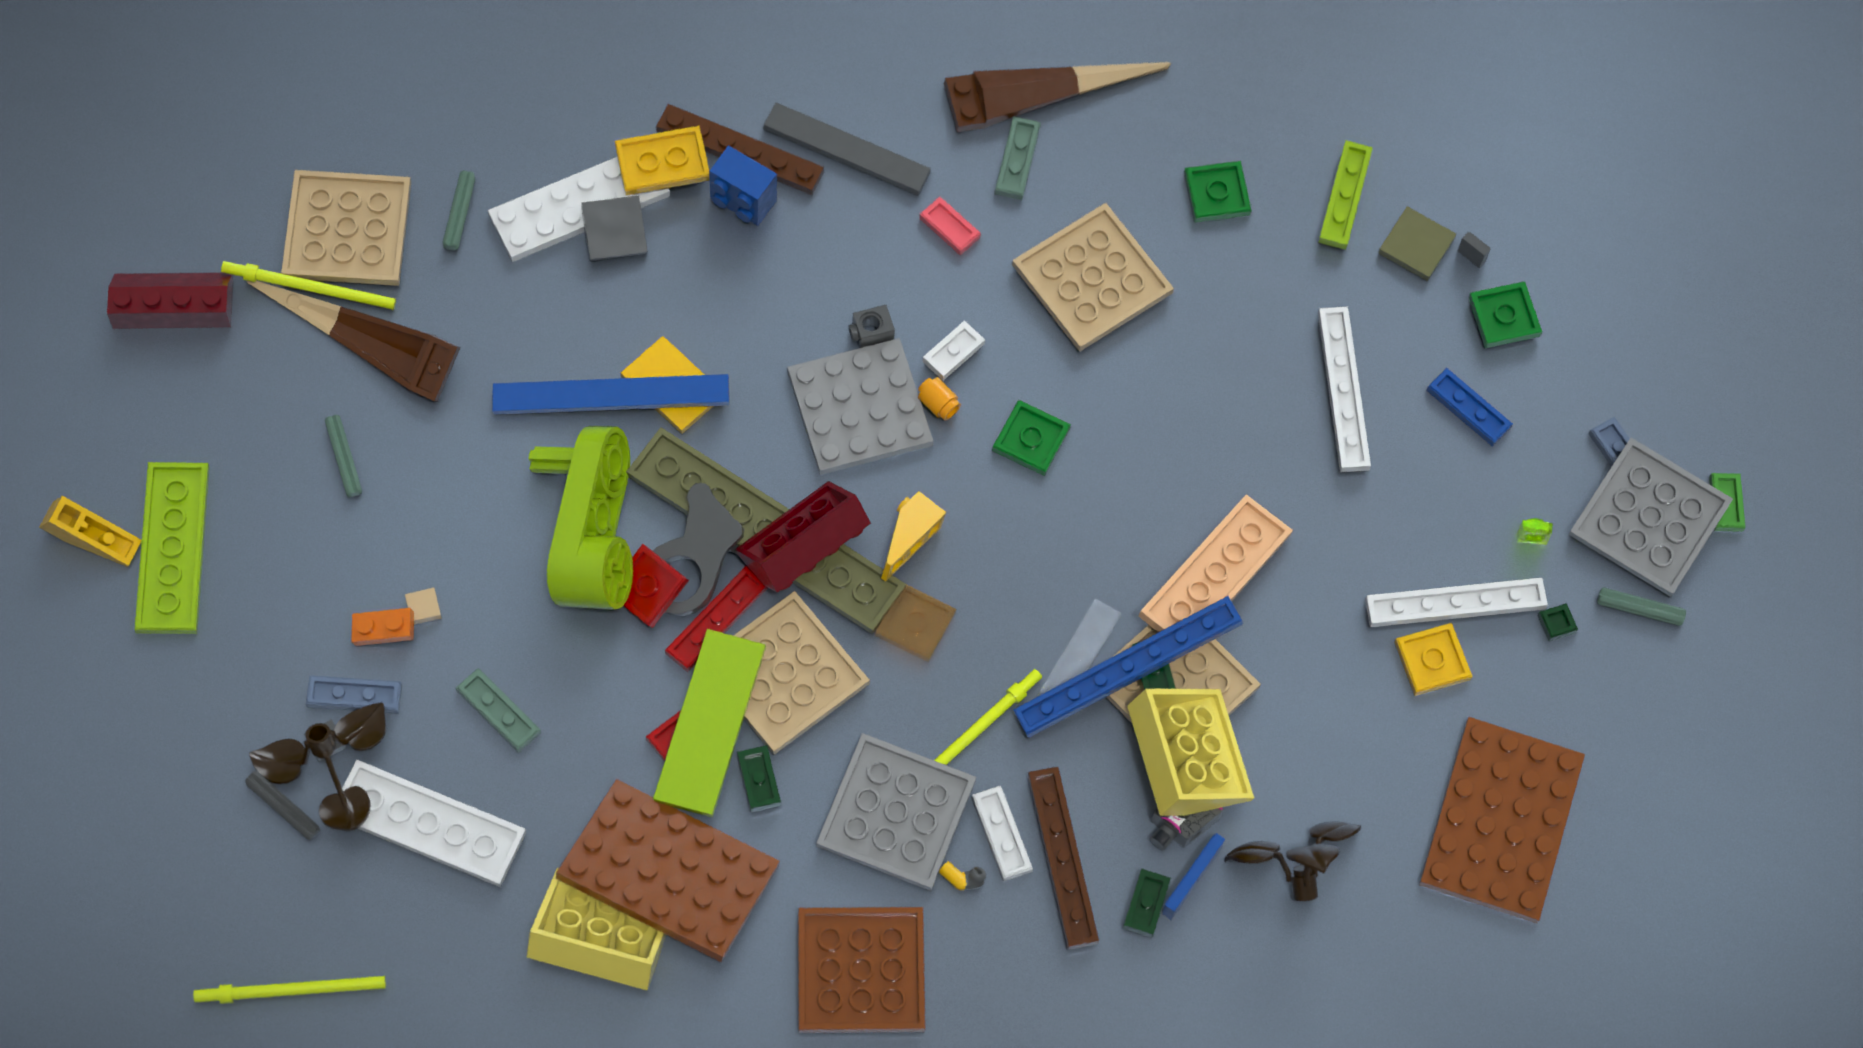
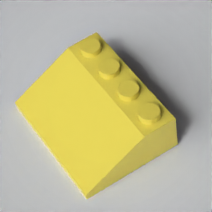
M1145 689L1127 705L1160 816L1190 815L1249 802L1254 799L1220 689Z
M557 868L531 928L527 958L648 990L666 934L556 879V872L559 869Z

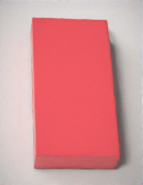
M938 197L920 213L919 219L959 255L963 254L981 236V233L941 197Z

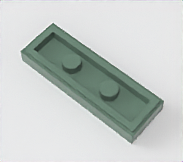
M1013 116L995 188V195L1023 200L1041 122Z
M479 668L456 687V691L518 753L541 734V729Z

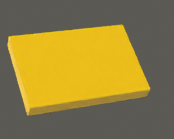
M700 126L615 140V148L626 195L709 181L710 170Z
M664 336L659 338L620 373L621 378L705 375ZM714 406L654 409L683 434Z

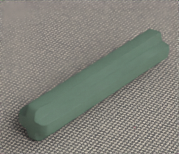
M463 170L459 174L443 238V247L447 250L456 251L459 248L475 183V174L471 171Z
M339 415L328 416L325 419V424L346 495L348 497L359 496L362 494V488Z
M1605 587L1601 588L1597 598V603L1600 605L1678 626L1683 624L1686 617V610L1683 608Z

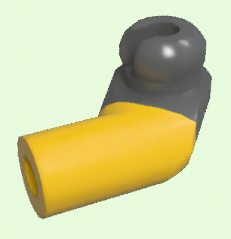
M947 861L939 870V873L958 890L978 889L984 884L986 878L985 871L980 867H974L970 871L961 872L950 861Z

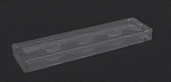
M1097 599L1094 600L1037 697L1090 669L1120 619V612Z

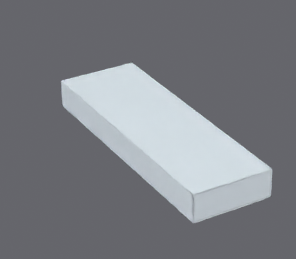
M1001 785L973 794L972 801L1003 882L1031 873L1033 871L1031 862Z

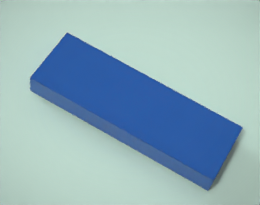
M1448 368L1427 387V392L1492 447L1513 425L1512 422Z
M1217 833L1212 836L1166 901L1162 910L1165 917L1170 920L1173 919L1222 849L1225 838Z

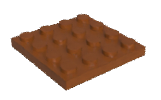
M923 907L798 908L799 1033L925 1032Z

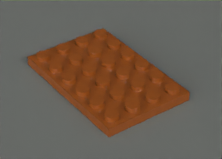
M1468 717L1419 885L1537 924L1541 917L1585 754Z
M616 779L556 872V879L722 963L778 869L780 861L672 806L658 803L653 800L652 796Z

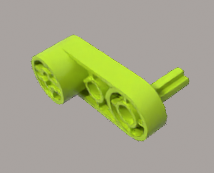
M587 426L578 434L574 448L535 446L534 450L529 452L528 459L531 462L529 468L531 472L568 474L548 557L547 585L553 602L560 607L616 610L621 608L627 601L633 578V560L630 547L625 539L615 536L629 478L626 471L630 467V449L627 437L619 427Z

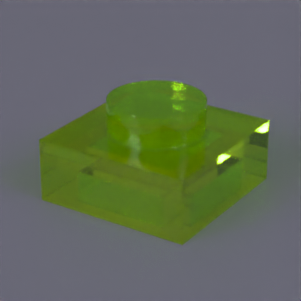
M1539 518L1523 520L1517 531V542L1547 545L1552 535L1553 523L1544 522Z

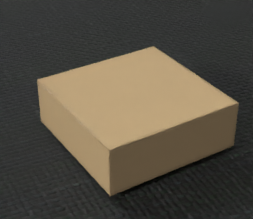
M434 587L405 594L408 608L414 611V625L441 619Z

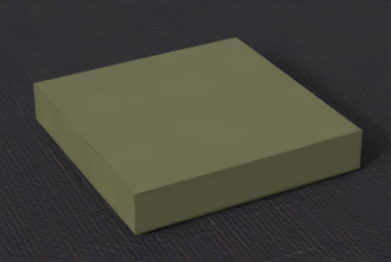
M1407 206L1381 245L1378 254L1428 281L1457 234Z

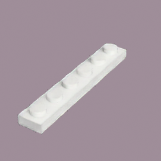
M1348 307L1319 308L1318 319L1340 472L1369 471L1371 463Z
M1542 578L1367 595L1365 598L1370 627L1545 610L1548 606Z

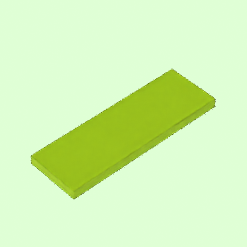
M148 462L134 628L136 634H197L210 468L208 463Z
M707 629L653 797L654 801L713 818L766 650V644Z

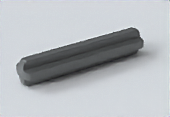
M253 771L246 778V785L306 839L312 840L319 833V825L258 771Z

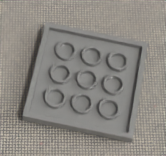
M900 338L787 367L789 379L820 475L933 446V438L921 401L918 399V392Z
M1630 438L1571 529L1569 535L1672 597L1733 498L1635 439Z
M862 733L817 840L816 847L932 891L976 782V777Z

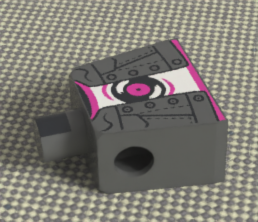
M1157 807L1151 822L1159 829L1150 840L1157 848L1163 851L1173 840L1183 848H1186L1219 821L1224 808L1221 807L1190 815L1160 816Z

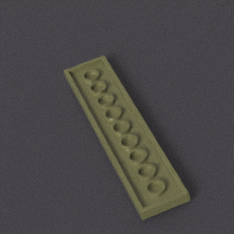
M662 427L659 428L626 471L630 479L687 516L689 513L687 494L690 488L696 483L707 484L715 498L743 526L744 537L737 543L738 546L789 510ZM845 544L841 545L836 553L826 556L818 562L813 570L803 573L793 581V584L871 634L875 632L906 589V583L893 575L885 582L881 579L883 572L881 567Z

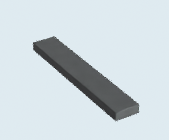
M777 102L764 123V130L918 196L931 172V168Z

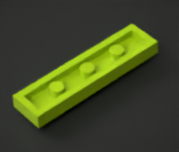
M1345 140L1318 243L1346 250L1373 147Z

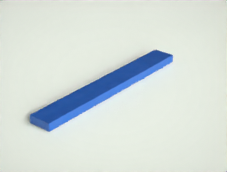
M729 375L493 383L492 411L494 415L725 406L730 405Z
M1226 596L1013 710L1027 737L1030 738L1243 625V621L1229 596Z

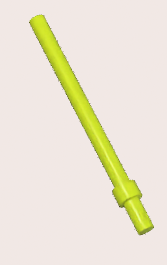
M223 261L221 267L222 273L241 276L243 280L254 283L259 280L394 310L396 304L395 298L259 269V265L247 263L245 266Z
M1034 669L1019 683L1015 682L1006 690L1007 694L934 761L947 765L1014 703L1019 704L1027 696L1026 692L1042 679V675Z
M376 976L233 987V984L219 985V988L194 990L193 997L194 1003L219 1001L220 1004L233 1003L236 999L385 989L386 977Z

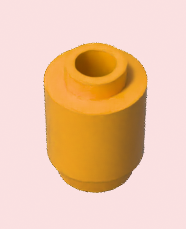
M939 377L933 380L931 378L926 379L918 388L920 392L918 399L937 418L941 417L946 421L955 415L961 407L958 396Z

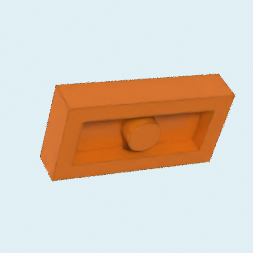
M411 608L352 614L351 642L355 646L414 640V611Z

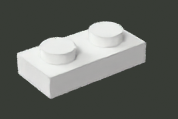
M964 320L923 356V363L944 381L985 344V339Z

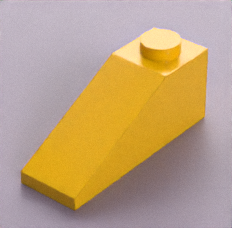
M920 491L911 499L906 497L897 508L899 514L881 579L885 582L941 529L946 512Z
M63 495L52 502L39 528L66 543L126 567L129 566L142 541Z

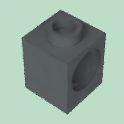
M886 304L853 313L849 332L852 341L858 342L859 348L894 340L895 328ZM871 325L877 329L875 331H867L864 327Z

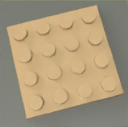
M295 170L281 274L313 281L399 286L411 178Z
M1107 203L1099 206L1012 261L1014 269L1079 352L1170 296L1174 291L1173 286Z
M795 591L733 635L766 644V650L744 720L763 743L767 745L773 755L870 684L869 678Z
M1148 625L1115 655L1132 647V644L1142 642L1159 632ZM1216 639L1169 663L1176 689H1220L1228 715L1233 713L1261 686ZM1142 679L1106 697L1131 723L1127 705L1144 691Z

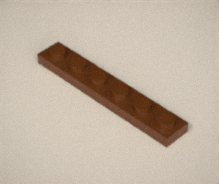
M667 104L656 125V132L658 133L700 126L705 152L720 157L729 145L777 173L778 182L813 195L824 173L823 166L671 104Z
M1059 767L1028 772V780L1067 948L1071 950L1097 945L1099 943L1098 933Z

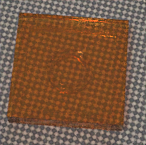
M906 584L905 589L883 618L875 636L929 662L953 620L957 609Z

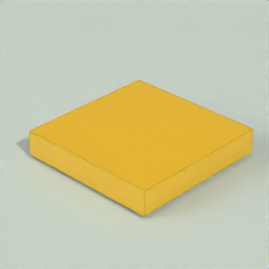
M1452 623L1402 636L1394 641L1414 696L1470 681L1473 677Z

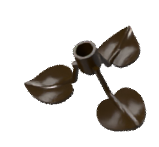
M383 702L374 703L345 715L338 721L334 730L331 731L326 724H313L306 731L307 740L304 741L305 747L298 740L282 739L261 749L250 751L249 756L256 771L269 782L285 784L296 780L300 776L301 765L308 763L311 750L314 756L325 759L338 792L328 795L322 800L319 806V815L322 822L336 830H355L369 816L371 809L370 798L367 792L360 786H352L343 791L330 756L336 748L335 742L341 746H346L349 743L352 749L358 751L367 750L378 745L383 740L386 732Z
M1330 821L1313 826L1309 833L1311 837L1317 838L1315 845L1297 847L1286 852L1287 859L1301 864L1293 868V873H1291L1282 853L1278 852L1280 845L1273 842L1253 841L1242 844L1229 852L1224 859L1225 862L1233 860L1241 863L1255 864L1275 858L1280 862L1286 874V881L1292 882L1294 900L1311 901L1318 897L1316 881L1318 871L1324 874L1329 864L1339 855V848L1337 846L1322 843L1326 840L1332 842L1345 840L1359 832L1361 825Z

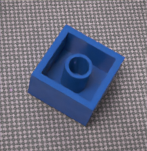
M728 145L709 171L710 198L718 207L728 208L735 212L742 221L746 223L752 222L759 226L777 201V173Z

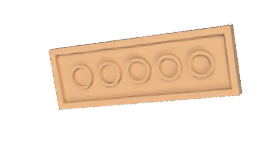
M1246 494L1145 605L1138 617L1156 631L1161 632L1226 596H1229L1230 600L1233 601L1290 537L1293 530Z

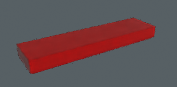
M745 566L665 649V654L686 672H689L697 663L707 629L726 633L768 587L763 585L756 575Z

